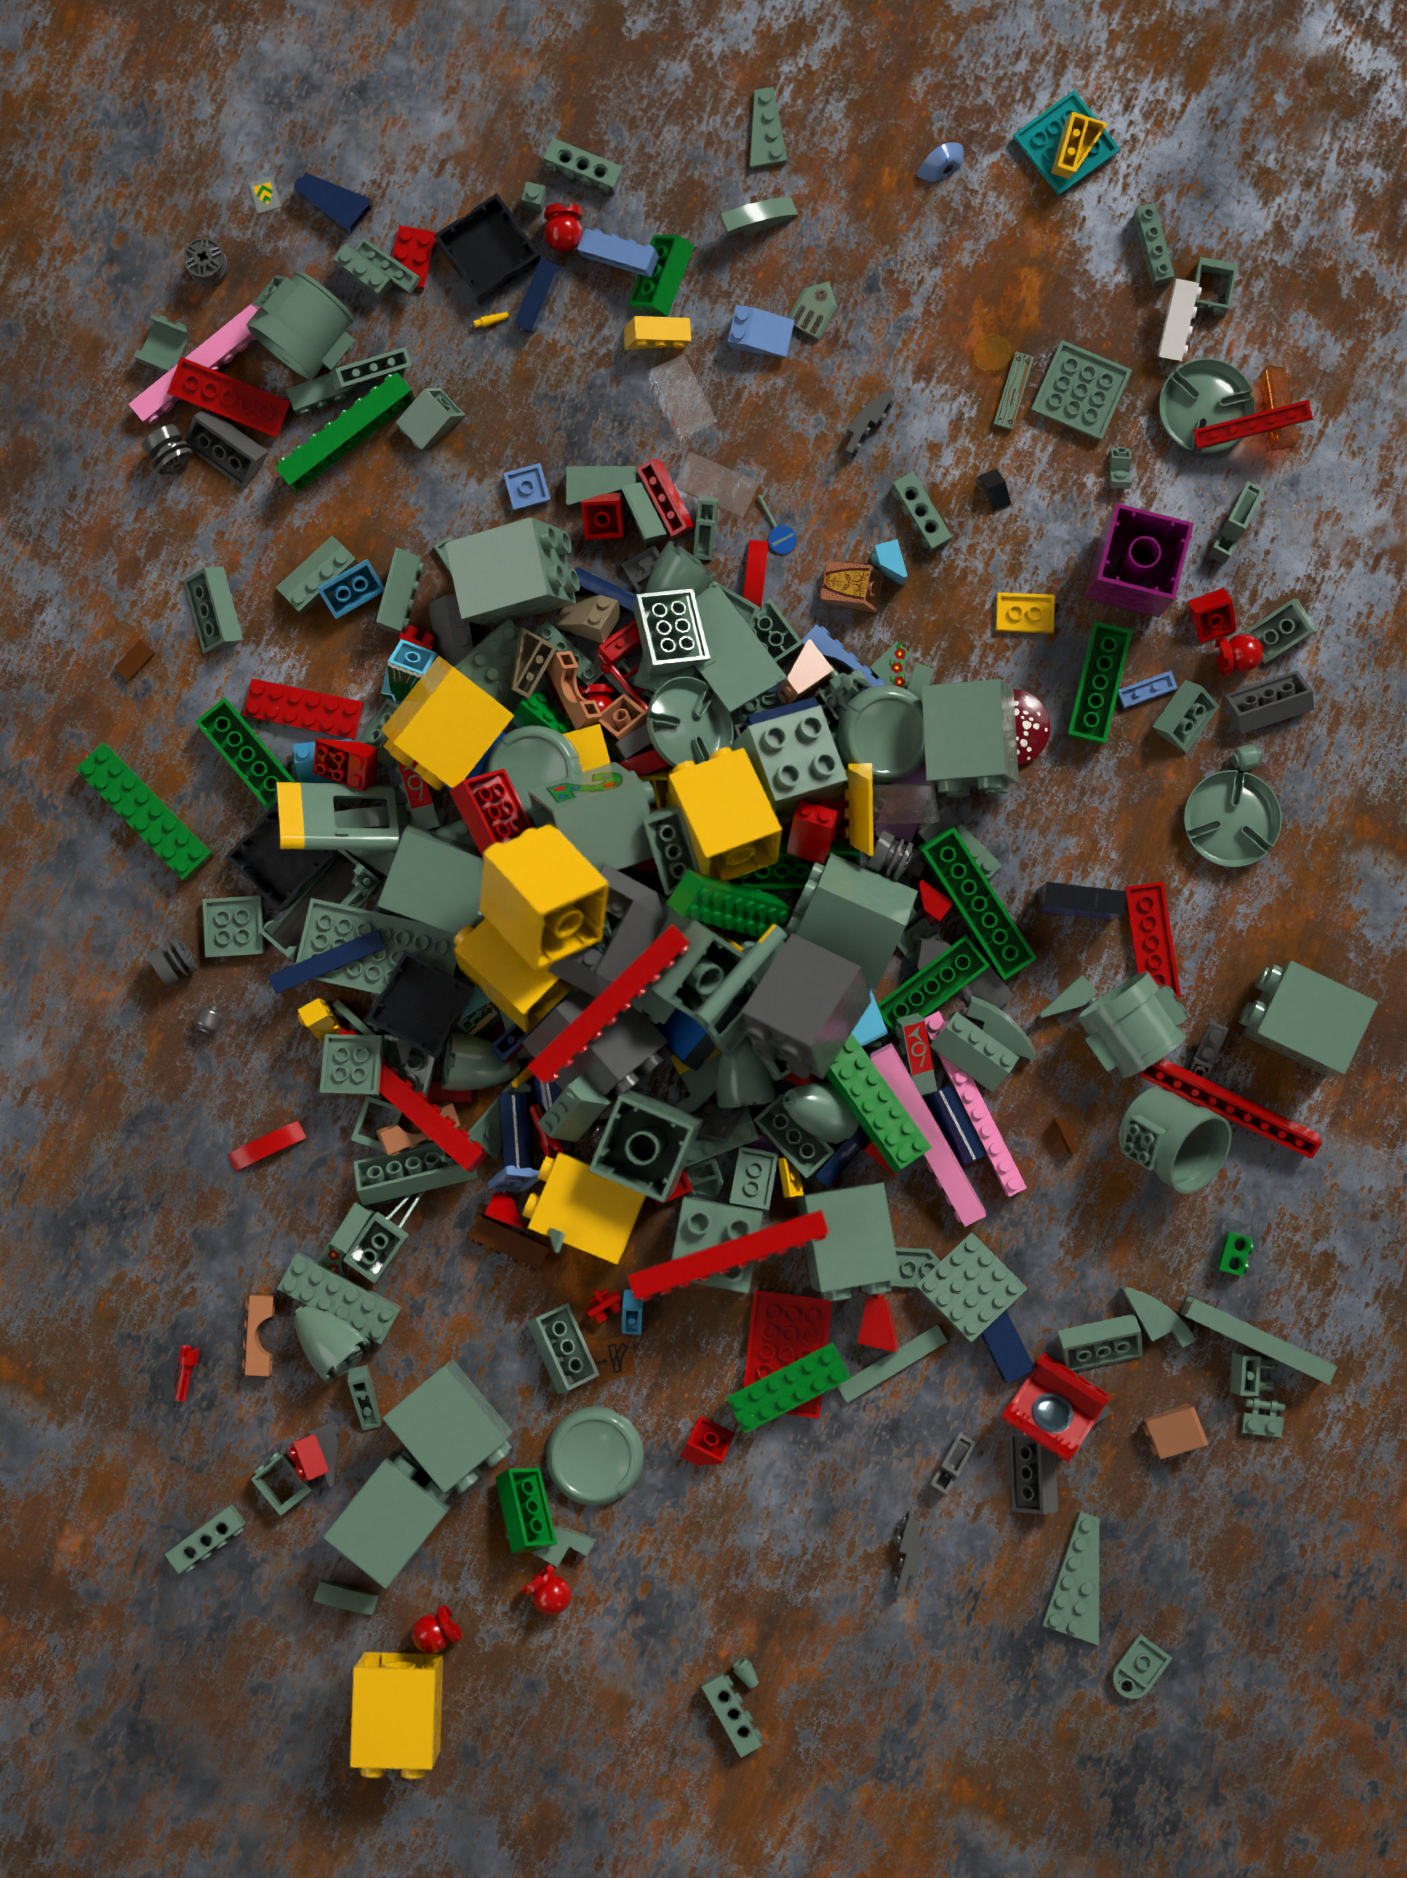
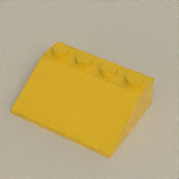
M872 763L848 764V770H845L848 779L845 782H849V789H845V801H849V808H845V820H849V827H845L846 838H849L851 846L869 856H873Z

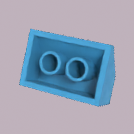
M368 559L317 587L335 619L379 595L385 589Z
M342 739V741H353L352 739ZM315 742L293 744L294 761L299 783L336 782L313 773Z

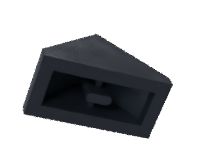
M997 469L978 476L992 511L1011 505L1006 481Z

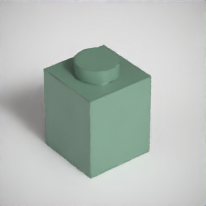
M526 182L522 197L523 208L542 212L546 197L545 186Z

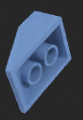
M736 305L728 339L729 346L734 350L787 358L795 321L757 308Z

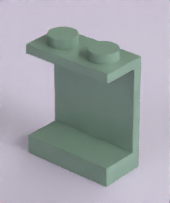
M152 315L151 320L154 322L142 350H136L134 358L139 363L167 373L178 364L191 334L187 327L179 322L173 324L162 315L158 317Z

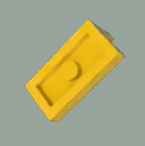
M787 1157L779 1158L778 1167L783 1196L788 1198L804 1195L799 1170Z

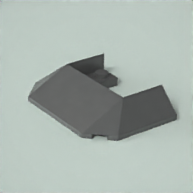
M603 864L599 872L609 883L605 911L620 918L602 953L588 946L551 963L548 972L595 997H599L653 944L665 921L657 892L606 864Z

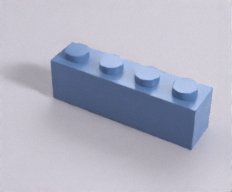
M585 228L577 248L580 255L584 258L650 278L659 258L655 248L651 245H639L632 239H627L626 241L620 239L615 234H603L598 229L589 230Z

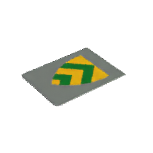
M272 176L248 183L258 213L281 207Z

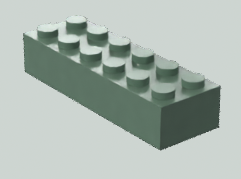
M435 1142L411 1149H403L400 1154L394 1156L382 1154L354 1161L357 1193L363 1206L478 1178L477 1168L472 1173L466 1171Z
M300 1252L295 1254L277 1288L310 1307L328 1311L338 1318L347 1321L364 1336L379 1344L385 1342L403 1308L315 1262V1260Z

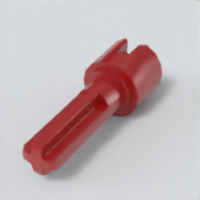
M539 1104L532 1105L529 1111L542 1138L540 1142L541 1148L545 1156L555 1157L554 1150H557L559 1153L564 1151L559 1139L550 1138L537 1124L544 1114Z
M189 1345L180 1346L177 1362L181 1366L175 1393L176 1401H186L192 1367L196 1366L200 1352L198 1347L191 1350L192 1347Z

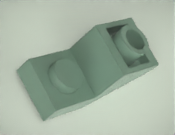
M1124 447L1111 448L1109 474L1111 488L1130 489V466L1132 460L1130 449Z

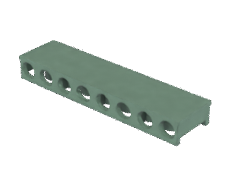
M1187 1296L1179 1314L1323 1383L1331 1384L1337 1366L1195 1298Z

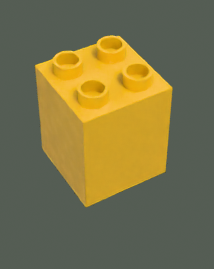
M438 656L382 727V732L389 738L383 746L395 759L408 768L414 760L417 761L418 764L414 770L436 790L440 791L445 783L453 788L467 777L514 715Z
M729 747L721 748L713 752L709 757L710 760L695 765L693 761H686L673 768L672 774L669 775L668 806L676 804L682 810L701 874L729 881L778 863L782 829L744 748L733 752Z
M551 823L537 830L534 828L528 829L520 837L505 844H493L484 852L480 911L533 970L536 971L602 940L609 883Z
M481 913L485 919L475 929L470 924L466 925L453 940L457 945L454 948L459 970L528 1034L575 986L548 972L551 964L534 971L487 917Z
M564 1152L558 1153L557 1158L546 1156L537 1177L546 1182L542 1195L535 1192L531 1193L522 1216L531 1219L528 1228L549 1236V1227L560 1230L565 1234L564 1243L618 1264L647 1195L589 1171L590 1163Z
M364 1652L355 1665L350 1767L361 1768L362 1776L381 1777L385 1775V1768L401 1769L402 1777L422 1778L426 1776V1769L433 1768L440 1753L443 1654Z

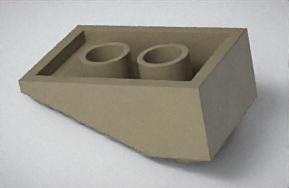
M603 595L575 596L576 604L563 607L553 626L557 629L604 643L622 615L618 600Z

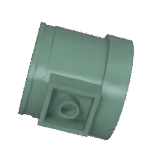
M295 270L290 279L275 275L251 304L257 309V312L246 324L248 330L273 355L308 380H312L321 368L335 369L341 363V357L349 353L353 348L352 344L355 339L346 331L354 323V316L331 292L302 271Z
M1144 971L1126 980L1094 1001L1077 1016V1019L1086 1031L1082 1037L1103 1068L1108 1072L1115 1067L1124 1079L1139 1073L1159 1061L1186 1039L1187 1035L1181 1030L1179 1024L1188 1019L1185 1015L1188 1012L1182 1003L1175 1001L1176 994L1170 986L1157 985L1150 973Z
M1154 1087L1137 1097L1128 1108L1120 1126L1119 1144L1122 1149L1121 1153L1148 1170L1156 1172L1164 1183L1180 1193H1192L1208 1184L1222 1167L1231 1145V1128L1225 1118L1208 1108L1197 1107L1162 1087Z

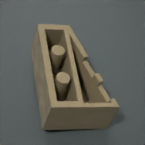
M521 626L509 687L521 695L530 698L558 647Z

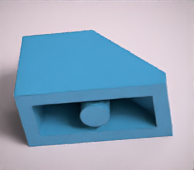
M624 1290L622 1334L641 1335L643 1301H640V1298L635 1299L632 1290Z

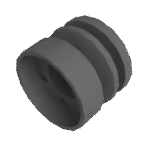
M202 237L190 242L184 250L183 260L185 267L196 283L205 287H213L225 280L229 272V263L217 242L210 238Z
M172 424L157 429L146 437L141 444L146 455L153 459L152 464L160 475H167L177 471L193 457L192 450L188 448L186 441H182L183 436L177 427Z
M883 830L866 868L878 873L885 866L887 867L885 876L888 877L891 870H894L895 874L892 880L897 881L904 873L910 861L913 843L909 842L906 849H902L904 839H901L897 846L893 845L895 835Z
M177 935L171 937L173 945L168 940L165 941L166 952L160 946L147 952L153 968L168 987L180 981L178 971L188 976L190 975L188 968L192 972L198 970L191 950Z

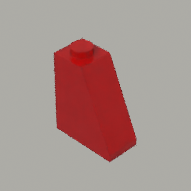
M873 1294L872 1297L867 1296L857 1343L898 1352L899 1344L889 1300H884V1296L879 1294Z

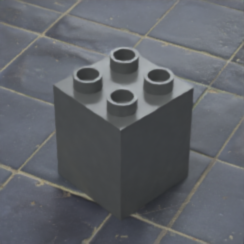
M792 933L741 1012L748 1027L746 1034L753 1039L755 1045L752 1049L757 1055L768 1061H773L776 1056L788 1061L786 1067L801 1078L806 1079L811 1073L823 1079L871 1003V998L861 966Z
M579 989L557 1006L522 1044L536 1058L597 997ZM632 1005L624 1013L620 1011L615 1016L617 1020L610 1027L605 1025L601 1029L603 1034L595 1041L591 1039L586 1044L588 1048L581 1055L577 1053L572 1058L574 1062L566 1070L561 1068L557 1072L560 1076L555 1082L563 1091L570 1083L584 1074L610 1102L603 1113L617 1102L619 1094L621 1095L633 1089L663 1061L657 1051L668 1040L643 1012L640 1013Z

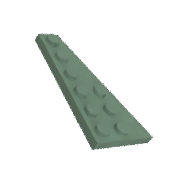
M1079 1511L1042 1625L1099 1645V1518Z

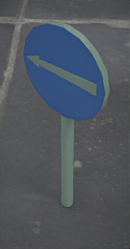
M758 495V499L774 527L768 539L771 549L778 554L790 553L797 544L796 533L788 526H777L762 496Z

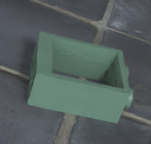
M1205 257L1199 258L1193 282H1200L1201 272L1228 276L1223 304L1196 299L1194 306L1197 307V311H1212L1215 315L1227 314L1231 305L1238 264Z
M366 1095L351 1140L383 1151L379 1140L360 1134L370 1103L372 1102L397 1111L393 1124L400 1126L404 1114L391 1102L383 1101V1096L372 1095L371 1097Z
M355 1202L330 1241V1244L333 1245L332 1249L340 1254L348 1253L376 1211L367 1205L363 1206L362 1202Z
M277 1452L268 1459L271 1462L266 1467L261 1465L253 1472L255 1476L251 1480L278 1514L282 1516L311 1492L314 1487L309 1481L301 1482V1479L295 1473V1463L286 1452H283L281 1455ZM281 1460L304 1486L283 1504L261 1478Z

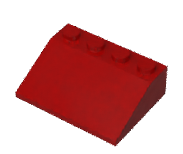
M505 768L463 780L449 790L482 857L491 845L496 843L505 844L520 837L524 831L534 828Z

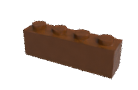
M478 1215L468 1236L472 1238L471 1242L479 1246L485 1244L490 1247V1251L498 1255L502 1252L508 1255L507 1259L518 1263V1261L526 1263L524 1267L532 1271L542 1268L551 1247L482 1215Z

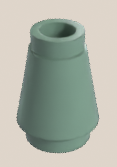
M746 1657L740 1658L733 1664V1672L749 1689L754 1688L759 1683L752 1664Z

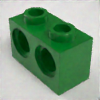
M1226 1231L1216 1269L1238 1276L1246 1273L1249 1265L1247 1257L1248 1254L1252 1253L1254 1243H1252L1253 1238ZM1238 1239L1243 1242V1247L1240 1250H1236L1234 1247V1243ZM1233 1258L1238 1262L1235 1269L1229 1267V1262Z

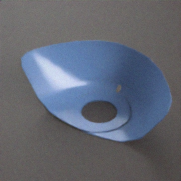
M954 142L939 146L924 160L917 172V176L930 182H938L958 170L964 162L963 146ZM953 165V168L950 172L946 174L943 173L944 169L947 166Z

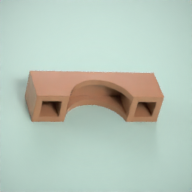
M555 652L546 670L575 730L595 725L602 718V714L596 701L584 699L578 690L576 677L579 666L572 652Z
M446 1102L438 1105L442 1109L441 1114L445 1118L447 1115L456 1122L454 1126H460L453 1103ZM396 1124L376 1130L383 1152L391 1156L400 1154L402 1152L401 1149L409 1147V1149L420 1145L419 1142L423 1140H432L421 1129L414 1132H406Z
M253 1294L249 1296V1299H246L248 1319H245L244 1329L247 1331V1338L244 1339L243 1349L246 1350V1358H243L242 1370H245V1375H272L273 1354L263 1349L259 1342L258 1333L262 1323L275 1315L276 1295Z

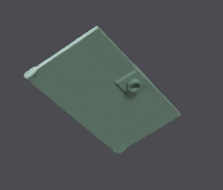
M717 582L709 584L695 599L710 660L694 666L728 712L732 713L775 686L782 684L788 678Z

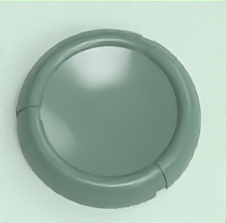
M1203 358L1187 362L1177 368L1173 375L1169 376L1162 388L1159 400V414L1162 425L1171 439L1186 450L1198 452L1199 454H1214L1225 451L1242 439L1197 450L1193 430L1255 414L1256 401L1255 397H1252L1251 394L1253 389L1244 374L1225 361Z
M677 677L665 682L653 694L647 709V730L650 740L661 758L672 767H676L678 764L686 761H693L695 765L710 760L709 757L713 752L725 747L731 748L730 745L733 743V723L730 713L717 695L708 690L710 686L707 683L693 677Z
M879 685L860 692L847 704L849 707L846 712H842L837 729L839 750L847 765L872 763V781L894 782L913 774L924 763L926 759L923 703L916 695L898 686Z
M525 726L507 733L495 744L488 756L485 774L505 768L532 824H535L527 790L582 773V765L579 764L578 758L580 757L577 750L564 735L544 726Z
M1227 770L1208 776L1191 792L1184 810V826L1191 845L1202 857L1221 866L1240 867L1258 861L1268 853L1270 847L1275 845L1281 830L1282 814L1276 795L1263 780L1248 772L1239 773L1238 770Z
M589 1406L569 1413L554 1427L547 1442L546 1466L552 1482L567 1498L583 1505L600 1506L615 1502L633 1488L643 1468L644 1450L637 1429L624 1415H619L615 1413V1410L607 1407Z

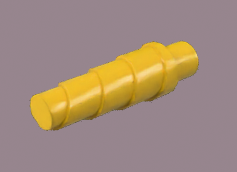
M508 312L480 317V319L473 321L475 328L482 326L484 328L509 318Z
M528 1067L511 1083L512 1087L517 1088L534 1075Z

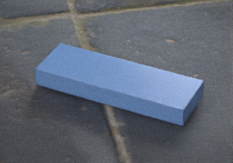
M1168 671L1119 689L1117 696L1122 709L1177 690L1178 687L1172 672Z

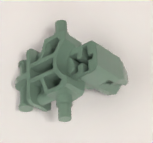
M834 669L829 676L831 679L829 680L830 684L824 689H817L825 702L821 708L828 727L833 725V721L827 715L828 712L831 711L839 722L842 712H846L849 707L847 704L857 694L872 687L860 669H855L849 675L845 673L839 674ZM814 696L816 698L818 706H820L821 704L817 700V696Z

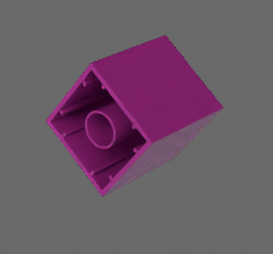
M1116 503L1102 526L1084 598L1159 618L1175 600L1194 523Z

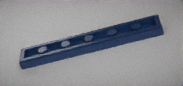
M377 929L271 974L268 977L275 994H279L386 947Z

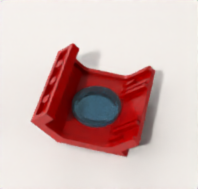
M1043 1353L1037 1360L1035 1370L1030 1373L1012 1402L1004 1410L1001 1419L1069 1463L1111 1398V1395L1051 1356Z

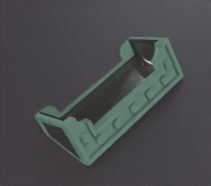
M333 850L338 856L301 894L279 922L277 920L269 921L260 931L264 937L295 963L311 898L360 909L382 883L380 879L345 850Z

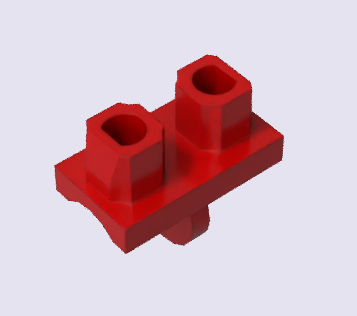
M409 625L404 634L401 633L399 636L402 640L431 651L436 649L433 647L436 636L425 632L422 641H419L416 637L420 629Z
M595 1288L593 1290L595 1296L589 1299L592 1305L586 1308L588 1315L593 1317L599 1324L607 1319L603 1311L609 1306L615 1314L621 1311L623 1307L617 1290L609 1294L606 1289L599 1292Z

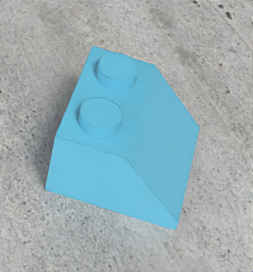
M898 540L875 545L873 552H871L872 556H870L872 566L876 567L887 578L900 585H904L908 576Z

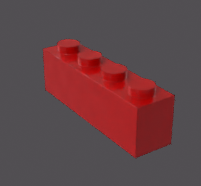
M651 459L636 468L672 537H680L695 528L696 526L661 459Z

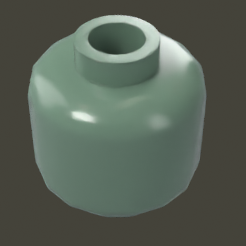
M1247 744L1237 747L1231 755V760L1236 769L1238 768L1240 771L1245 772L1259 766L1260 760H1262V753L1253 744Z

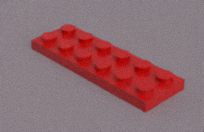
M180 357L167 394L275 438L279 434L291 403L281 397L183 357Z
M251 678L243 716L356 740L364 702Z
M1164 881L1124 887L1137 974L1148 971L1157 985H1168L1175 992V998L1181 997Z

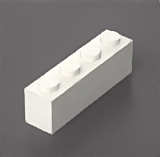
M1174 279L1157 356L1179 361L1186 357L1188 351L1186 340L1191 337L1193 326H1190L1191 318H1195L1197 307L1194 305L1196 299L1200 298L1202 289L1199 287V283Z

